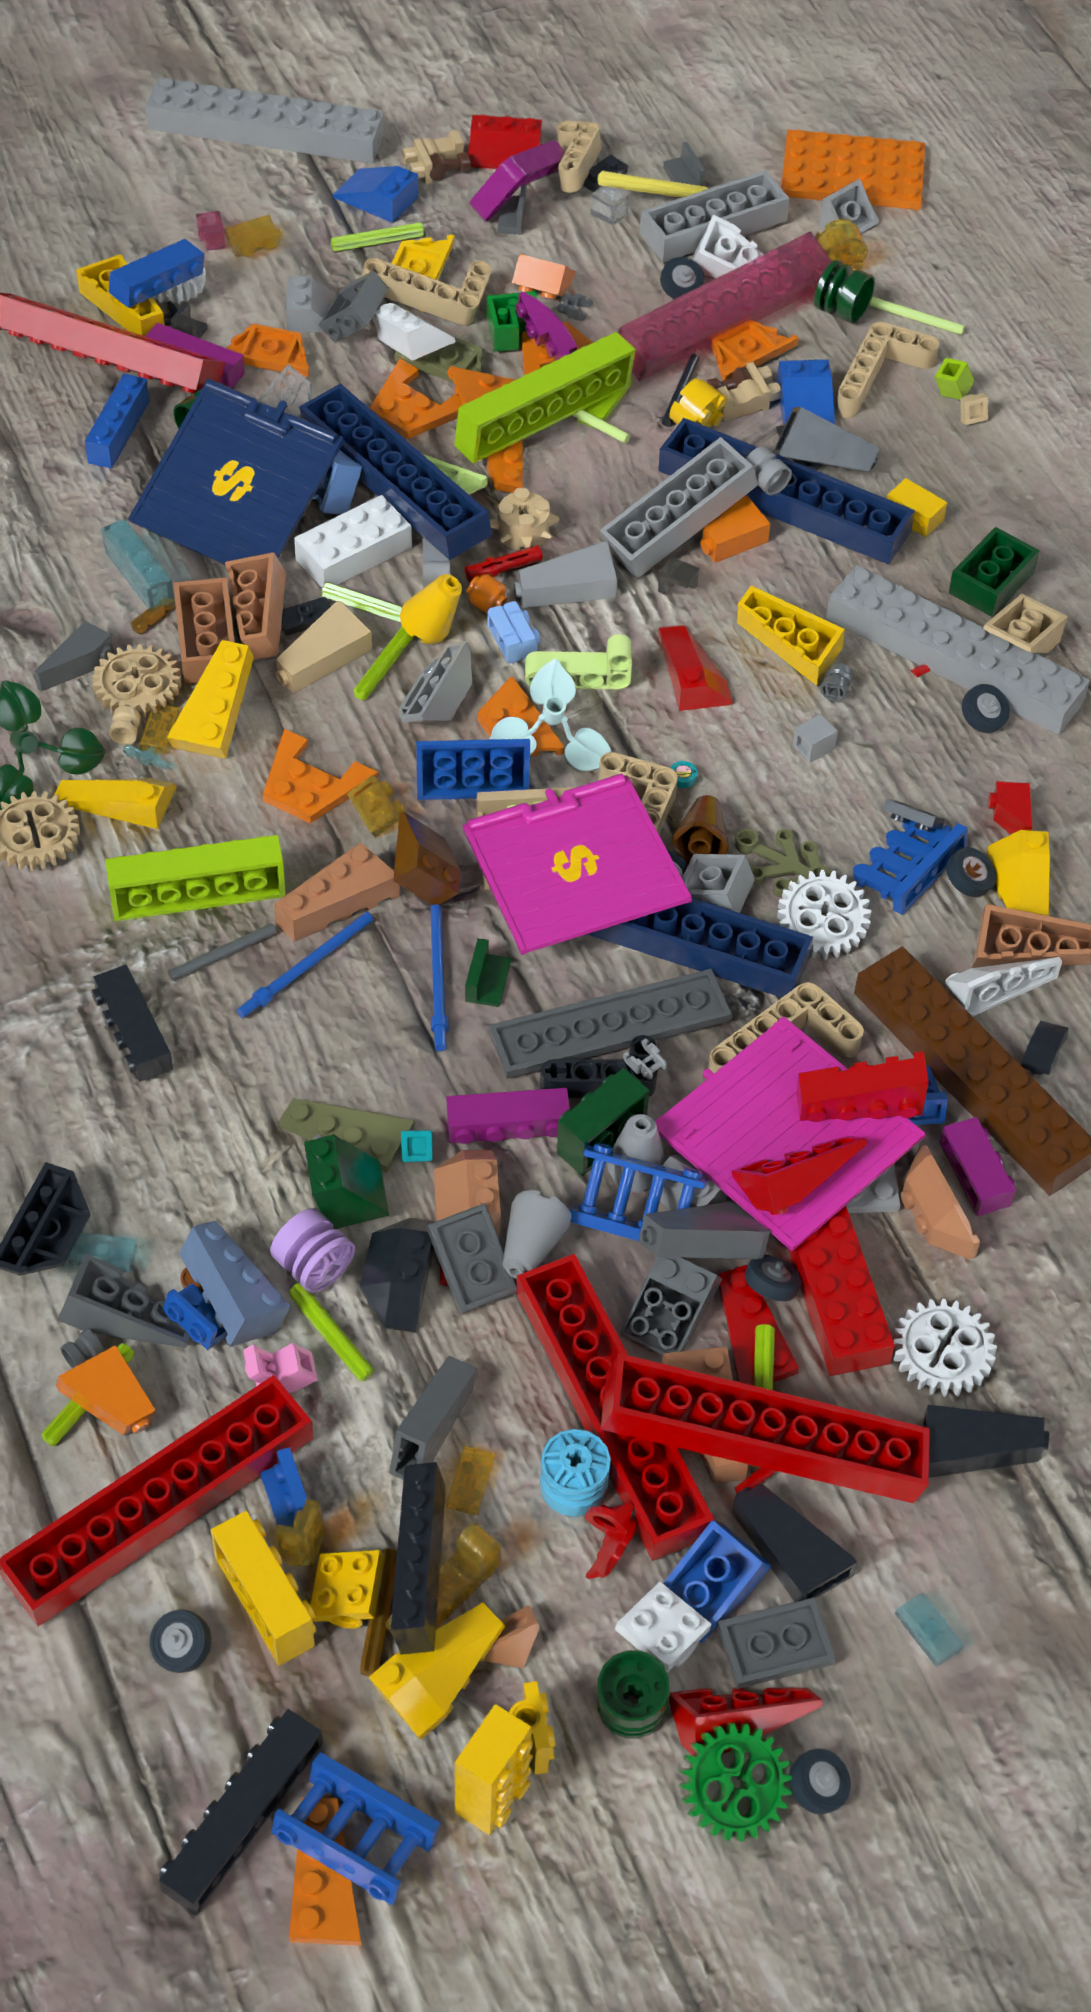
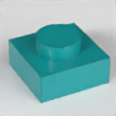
M432 1130L401 1131L402 1162L433 1161Z

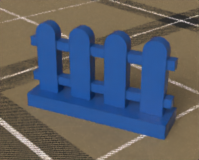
M907 819L906 823L902 822V827L905 830L903 833L892 830L886 834V844L889 846L887 850L882 847H874L870 850V862L873 863L871 866L866 864L854 866L853 878L857 881V886L863 888L866 885L880 892L881 898L885 900L889 897L893 898V911L903 915L946 870L949 858L957 850L968 847V827L958 823L953 829L945 825L942 829L932 828L931 832L916 828L915 821ZM917 835L929 841V843L925 844L913 838V836ZM899 851L913 859L909 861L896 853ZM883 868L897 876L893 878L880 872V870Z

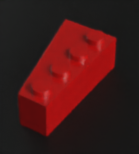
M924 1051L914 1052V1058L899 1060L898 1056L886 1057V1063L869 1066L867 1061L858 1062L848 1070L843 1071L836 1066L798 1073L797 1099L800 1121L820 1122L828 1119L848 1121L854 1118L882 1119L884 1117L896 1116L911 1118L922 1115L928 1088Z

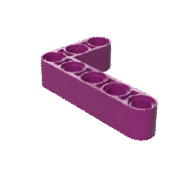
M552 140L509 157L470 200V206L484 222L489 221L519 187L558 172V166L566 151L556 140Z

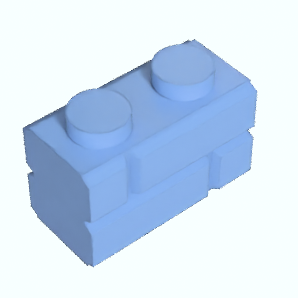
M516 601L506 603L504 606L499 605L489 608L487 612V626L509 664L520 661L521 658L525 659L529 653L537 651V644H540L539 633L536 628H531L528 612L521 610Z

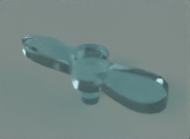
M125 745L123 748V752L127 756L139 759L143 765L148 766L151 763L165 770L170 768L168 763L153 756L155 749L152 747L144 752L131 745Z

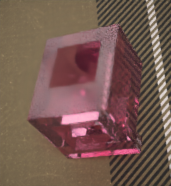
M220 211L196 214L197 233L200 242H205L206 250L226 249Z

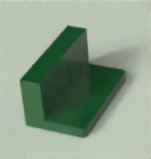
M477 938L465 984V1002L500 1007L511 959L509 957L489 954V940Z

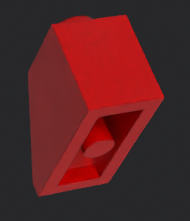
M996 781L994 792H989L988 809H993V821L1010 834L1019 830H1032L1030 783Z

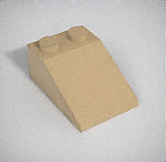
M1021 594L988 621L983 629L1030 653H1048L1060 643L1068 616Z

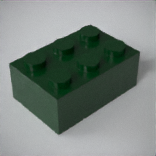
M994 527L952 571L948 593L993 618L1035 573L1040 550Z
M624 1068L615 1075H609L603 1081L602 1086L594 1092H588L582 1098L580 1104L572 1110H566L558 1120L557 1154L580 1175H585L592 1169L594 1158L583 1156L585 1149L589 1146L594 1147L595 1143L605 1144L613 1148L624 1126L632 1116L647 1115L650 1090Z

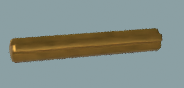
M384 1548L382 1550V1553L385 1555L375 1619H369L360 1664V1674L363 1676H371L380 1666L395 1583L396 1549Z

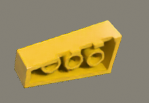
M121 254L76 269L79 293L127 331L146 336L156 323L164 325L163 311L152 297L128 308L109 293L110 272L128 264Z
M224 640L220 642L167 736L173 748L223 759L227 758L254 659L249 645Z

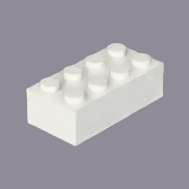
M380 495L294 537L296 561L321 588L327 582L339 585L411 549V525L383 495Z

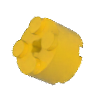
M699 378L693 379L680 392L683 396L680 402L674 401L670 410V419L677 425L683 418H686L706 427L711 425L718 426L724 417L722 410L728 398L706 381Z

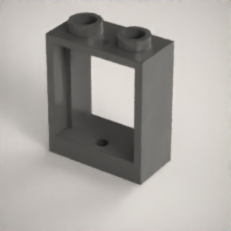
M374 271L365 274L340 289L319 326L334 343L368 325L389 288Z

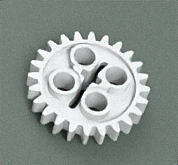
M824 870L820 871L819 877H816L812 871H809L807 880L802 875H799L798 884L791 881L788 887L789 890H783V899L779 900L778 908L781 909L777 913V919L781 920L779 926L813 936L812 958H815L818 952H822L824 959H827L829 952H832L836 958H839L840 949L849 954L851 945L858 947L860 939H865L867 933L865 929H869L870 920L868 919L870 918L871 910L866 909L869 899H862L864 890L855 891L856 881L847 884V875L842 876L840 880L836 879V871H833L830 877H826ZM808 896H815V897H817L819 900H818V901H811V900H809L807 897H808ZM841 902L844 903L847 907L840 908L836 906L835 903ZM809 921L813 926H805L801 922ZM836 927L841 932L833 933L829 928Z
M930 1299L927 1308L918 1303L915 1312L908 1309L906 1317L899 1319L898 1328H895L893 1338H895L893 1340L895 1345L893 1359L894 1361L901 1362L899 1372L909 1371L908 1382L914 1379L919 1380L917 1389L920 1390L925 1385L930 1386L929 1391L931 1395L938 1388L941 1389L943 1397H946L948 1389H952L955 1395L959 1396L961 1387H964L970 1393L974 1385L973 1383L981 1386L984 1377H989L991 1367H993L996 1359L993 1355H995L997 1345L992 1344L995 1335L987 1333L989 1323L979 1324L980 1313L974 1316L969 1315L971 1308L969 1305L962 1311L959 1309L958 1301H955L952 1307H948L945 1299H942L940 1306H936L934 1301ZM932 1326H939L944 1330L934 1329ZM957 1327L958 1330L952 1336L950 1345L945 1347L934 1368L930 1367L937 1357L938 1350L944 1347L952 1329ZM960 1341L969 1342L971 1346L963 1345ZM917 1349H924L928 1353H920L919 1351H917ZM945 1365H953L957 1369H949Z

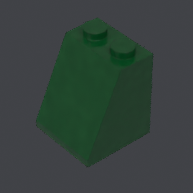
M334 1134L304 1142L312 1195L321 1213L333 1224V1229L390 1216L379 1160Z

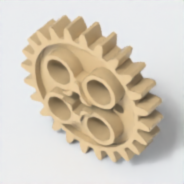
M139 644L137 649H132L131 645H127V651H123L118 647L116 655L108 652V660L100 659V666L94 667L95 674L92 675L93 692L96 694L97 702H102L104 709L110 707L111 714L118 707L129 706L136 709L144 718L147 717V712L151 710L154 712V715H157L158 705L161 706V709L166 710V702L174 703V696H179V688L182 687L180 668L177 667V661L171 660L170 653L163 656V649L161 648L153 652L152 645L146 650L142 648V644Z
M33 791L31 797H27L22 792L21 799L19 800L11 796L10 804L1 802L0 862L7 859L8 867L18 863L19 870H22L25 865H29L31 871H34L35 866L39 864L44 870L46 869L47 862L56 866L57 857L65 860V851H74L73 844H78L79 820L78 815H75L74 807H68L67 800L59 802L58 795L49 799L47 792H44L41 797H37L36 791ZM27 813L32 815L40 848L35 847Z

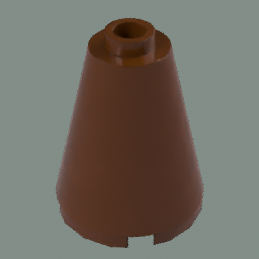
M703 795L698 797L673 835V852L680 855L688 865L694 854L727 855L729 844L722 805L714 796Z

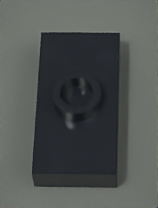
M324 596L283 609L281 628L285 636L307 630L331 607L326 597Z

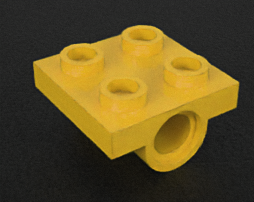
M380 1550L320 1554L310 1604L315 1614L313 1621H330L333 1625L341 1628L356 1629L363 1625V1619H375L385 1555Z
M537 1681L523 1683V1699L515 1703L509 1713L531 1726L533 1746L530 1754L532 1755L534 1775L548 1773L549 1760L554 1759L553 1747H555V1738L552 1725L548 1726L547 1714L549 1713L547 1696L545 1692L539 1693Z

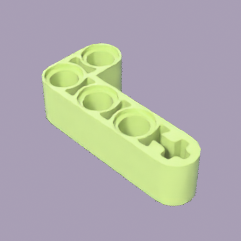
M618 634L611 636L607 642V653L536 651L529 653L525 658V681L529 686L537 672L555 658L558 659L564 670L571 676L576 689H623L630 685L632 642L626 635Z

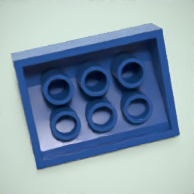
M530 739L416 741L417 800L477 799V792L529 790Z

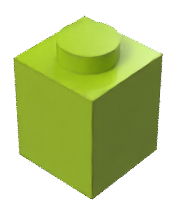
M945 358L935 375L941 396L961 400L962 396H966L974 383L968 362Z

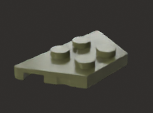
M454 337L455 343L413 361L396 351L395 361L401 358L423 372L454 383L447 374L449 366L481 372L482 347Z

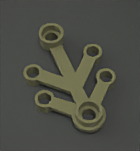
M741 829L736 834L735 847L740 853H754L777 864L765 867H751L753 875H760V877L754 876L755 881L753 885H761L765 878L794 873L802 875L806 880L808 879L809 871H812L816 877H819L821 870H824L826 877H830L832 873L830 868L821 865L817 854L818 846L813 841L802 843L800 855L803 859L808 860L809 867L801 864L793 844V833L788 829H780L776 834V844L783 849L785 855L758 843V834L752 829ZM784 878L776 879L773 883V894L782 898L783 890H789L788 887L791 881L798 884V878L790 880Z

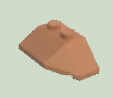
M926 1143L921 1144L907 1174L903 1192H901L902 1203L907 1210L910 1209L916 1229L919 1234L925 1236L928 1244L967 1259L976 1258L980 1241L970 1226V1222Z
M461 1150L434 1169L436 1221L485 1203L500 1240L501 1212L497 1159L492 1150Z

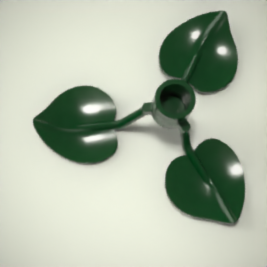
M2 681L0 686V726L8 731H13L10 735V743L16 749L14 754L17 756L19 770L10 764L0 767V810H2L1 802L11 803V796L19 800L21 799L22 792L27 797H31L34 791L32 780L28 776L22 775L25 771L22 758L23 753L30 754L37 747L61 753L58 760L59 766L70 774H82L92 770L101 762L105 755V749L98 738L91 731L84 728H72L67 731L61 739L62 748L39 741L35 734L28 731V724L39 720L42 710L41 703L31 690L11 681Z

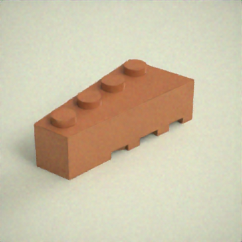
M274 552L225 562L229 573L228 580L233 593L232 599L237 612L236 618L242 643L249 645L254 656L253 660L279 656L286 571Z
M360 842L274 903L276 926L295 942L328 928V924L333 921L349 919L352 917V913L367 908V910L378 906V902L389 898L393 900L400 897V885L393 881L394 870Z
M990 904L985 905L980 916L972 968L1054 957L1061 958V966L1091 964V924Z

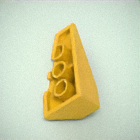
M153 778L61 780L54 796L58 795L59 802L67 800L68 807H74V810L158 829L177 785Z
M1019 830L988 845L987 857L992 862L996 871L995 884L998 888L997 893L999 898L1003 899L1006 908L1049 916V832Z
M481 1603L436 1630L434 1651L403 1655L398 1652L368 1678L380 1696L413 1733L422 1740L448 1717L453 1709L452 1703L461 1688L465 1690L471 1681L469 1678L470 1674L478 1662L485 1659L505 1626L484 1603Z

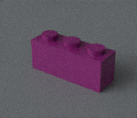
M977 1117L944 1126L939 1143L976 1215L980 1216L1010 1207L1016 1192V1185L1013 1178L1005 1172L1000 1153L994 1151L986 1127L981 1126Z

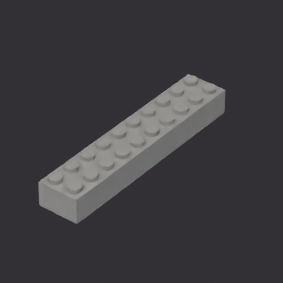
M169 78L157 79L145 106L149 130L371 164L374 163L384 136L383 111L171 80Z
M858 565L851 570L829 596L826 619L918 665L925 664L932 672L968 690L979 684H989L998 688L1005 695L1011 712L1057 735L1062 732L1085 702L1090 683L1089 679L1036 653H1030L984 630V627Z

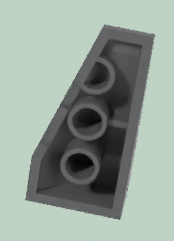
M85 1254L59 1314L58 1321L82 1331L89 1329L94 1334L186 1348L190 1335L177 1322L172 1321L163 1310L165 1301H156L146 1293L147 1288L142 1284L138 1283L135 1286L122 1276L123 1271L115 1265Z

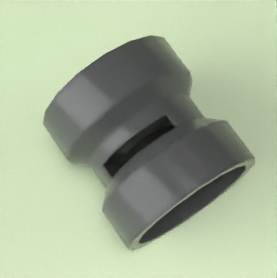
M841 663L830 665L826 678L820 686L821 694L825 698L832 701H841L845 698L848 687L854 678V673L850 667Z
M89 1329L81 1332L75 1343L68 1341L60 1347L63 1357L71 1368L105 1351L98 1338Z

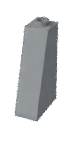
M608 541L518 571V582H514L515 597H520L522 608L616 598L617 577Z

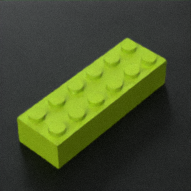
M278 835L105 859L114 921L286 896L283 859Z

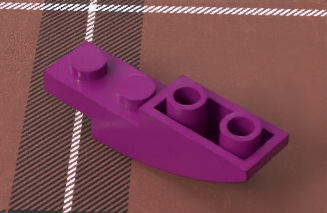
M524 291L520 292L516 310L519 317L524 318L527 324L526 330L529 338L534 339L537 346L545 344L548 355L554 357L555 361L577 351L574 339L558 317L533 296Z

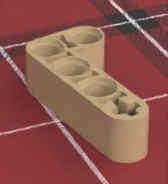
M564 121L557 125L558 143L566 151L558 166L560 186L564 192H575L582 187L589 174V170L601 151L600 127L597 123Z

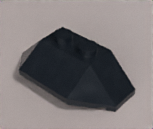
M45 1162L0 1243L1 1270L21 1276L65 1265L91 1216L74 1171Z
M407 1218L375 1231L371 1235L360 1283V1291L385 1328L414 1333L417 1331L434 1252V1246L426 1225L434 1221Z

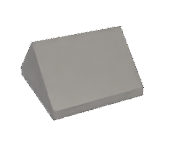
M860 179L825 197L822 201L819 226L842 243L879 223Z

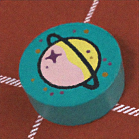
M678 761L670 767L677 773L678 788H689L696 783L697 768L692 763Z

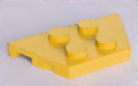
M447 235L446 240L432 241V237L422 238L421 240L401 241L391 264L438 280L455 243L454 235Z

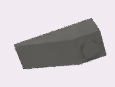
M85 621L34 671L37 689L44 691L94 671L95 666H100V659L108 660L107 653H114L111 634Z

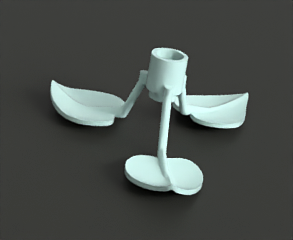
M556 658L545 664L537 672L530 685L531 698L536 704L543 705L542 714L539 715L534 726L528 730V725L524 720L517 717H507L495 725L489 740L530 739L531 755L537 745L532 734L536 732L541 723L545 721L550 725H556L561 722L567 739L571 741L565 748V757L573 768L580 771L599 769L602 755L611 752L606 740L593 729L580 728L576 732L575 737L572 736L567 722L568 718L564 714L566 705L575 696L576 688L573 679Z

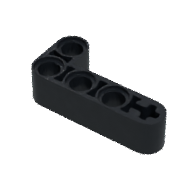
M647 1035L634 1037L630 1042L629 1058L633 1056L642 1061L650 1054L643 1048L642 1041L647 1039L649 1041L648 1045L653 1043L657 1047L654 1039ZM552 1059L544 1062L541 1066L540 1090L567 1088L568 1098H583L588 1092H594L602 1086L603 1081L609 1075H615L624 1068L650 1090V1097L656 1090L658 1070L652 1073L653 1078L649 1080L643 1077L641 1072L636 1074L625 1063L624 1059ZM651 1059L645 1065L649 1068L655 1062Z

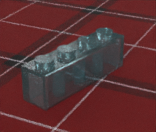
M123 519L101 528L106 554L145 606L153 612L160 606L166 608L167 605L175 604L171 578L128 522Z

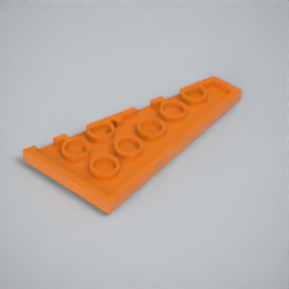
M449 366L447 372L449 379L453 380L455 384V394L460 397L462 404L469 403L485 393H490L504 384L515 381L512 378ZM523 440L485 458L487 462L486 469L495 490L514 493L517 488H523Z

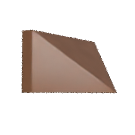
M529 1605L500 1620L505 1627L483 1661L524 1668L540 1629Z

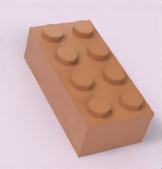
M227 577L173 582L184 684L198 683L222 640L235 643Z

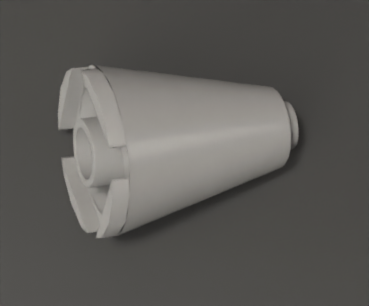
M647 1115L632 1116L624 1126L613 1146L612 1152L662 1166L667 1161V1157L655 1121ZM607 1162V1169L613 1178L612 1181L619 1187L624 1167ZM636 1170L630 1192L642 1193L645 1192V1189L651 1188L654 1175Z
M536 1190L523 1191L516 1195L511 1205L503 1258V1267L510 1276L517 1278L519 1274L538 1268L568 1231L572 1218L567 1206L558 1198L550 1195L549 1199L539 1196L541 1191Z

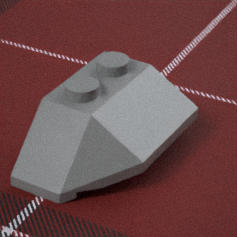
M468 641L446 644L441 649L442 653L435 657L420 673L398 709L403 723L431 724L448 722L455 716L457 708L466 697V693L472 685L471 655Z

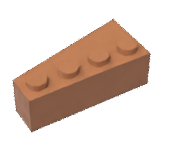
M727 1347L663 1353L662 1364L733 1381ZM699 1453L713 1484L743 1481L746 1479L748 1464Z

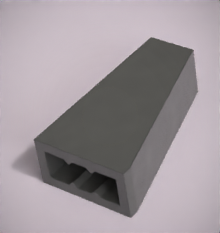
M725 1202L645 1214L638 1242L656 1257L763 1259L770 1230L733 1202Z
M448 1355L396 1430L389 1474L403 1480L405 1465L433 1462L473 1391L477 1373L476 1367Z

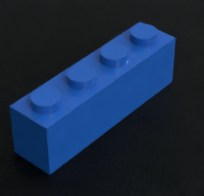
M180 240L111 271L109 293L126 307L130 308L203 274L205 253L188 240Z
M123 373L85 439L87 461L89 464L113 468L150 402L147 379Z

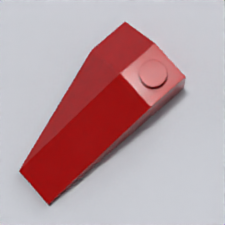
M679 625L658 628L679 711L732 705L733 701L726 679L687 627Z
M845 1136L813 1145L811 1147L812 1152L791 1151L784 1153L785 1160L768 1162V1159H763L732 1170V1177L757 1210L768 1211L770 1215L783 1214L788 1211L789 1206L801 1202L865 1147L867 1140L861 1137Z
M808 1687L766 1688L763 1690V1694L744 1691V1688H732V1695H712V1688H699L670 1692L669 1704L681 1745L694 1756L696 1752L690 1744L695 1742L703 1745L704 1742L701 1737L703 1732L714 1737V1726H720L726 1733L727 1723H734L738 1733L741 1724H748L750 1734L755 1728L762 1729L763 1736L822 1707V1699ZM726 1748L722 1752V1754L728 1753L732 1750L730 1748Z

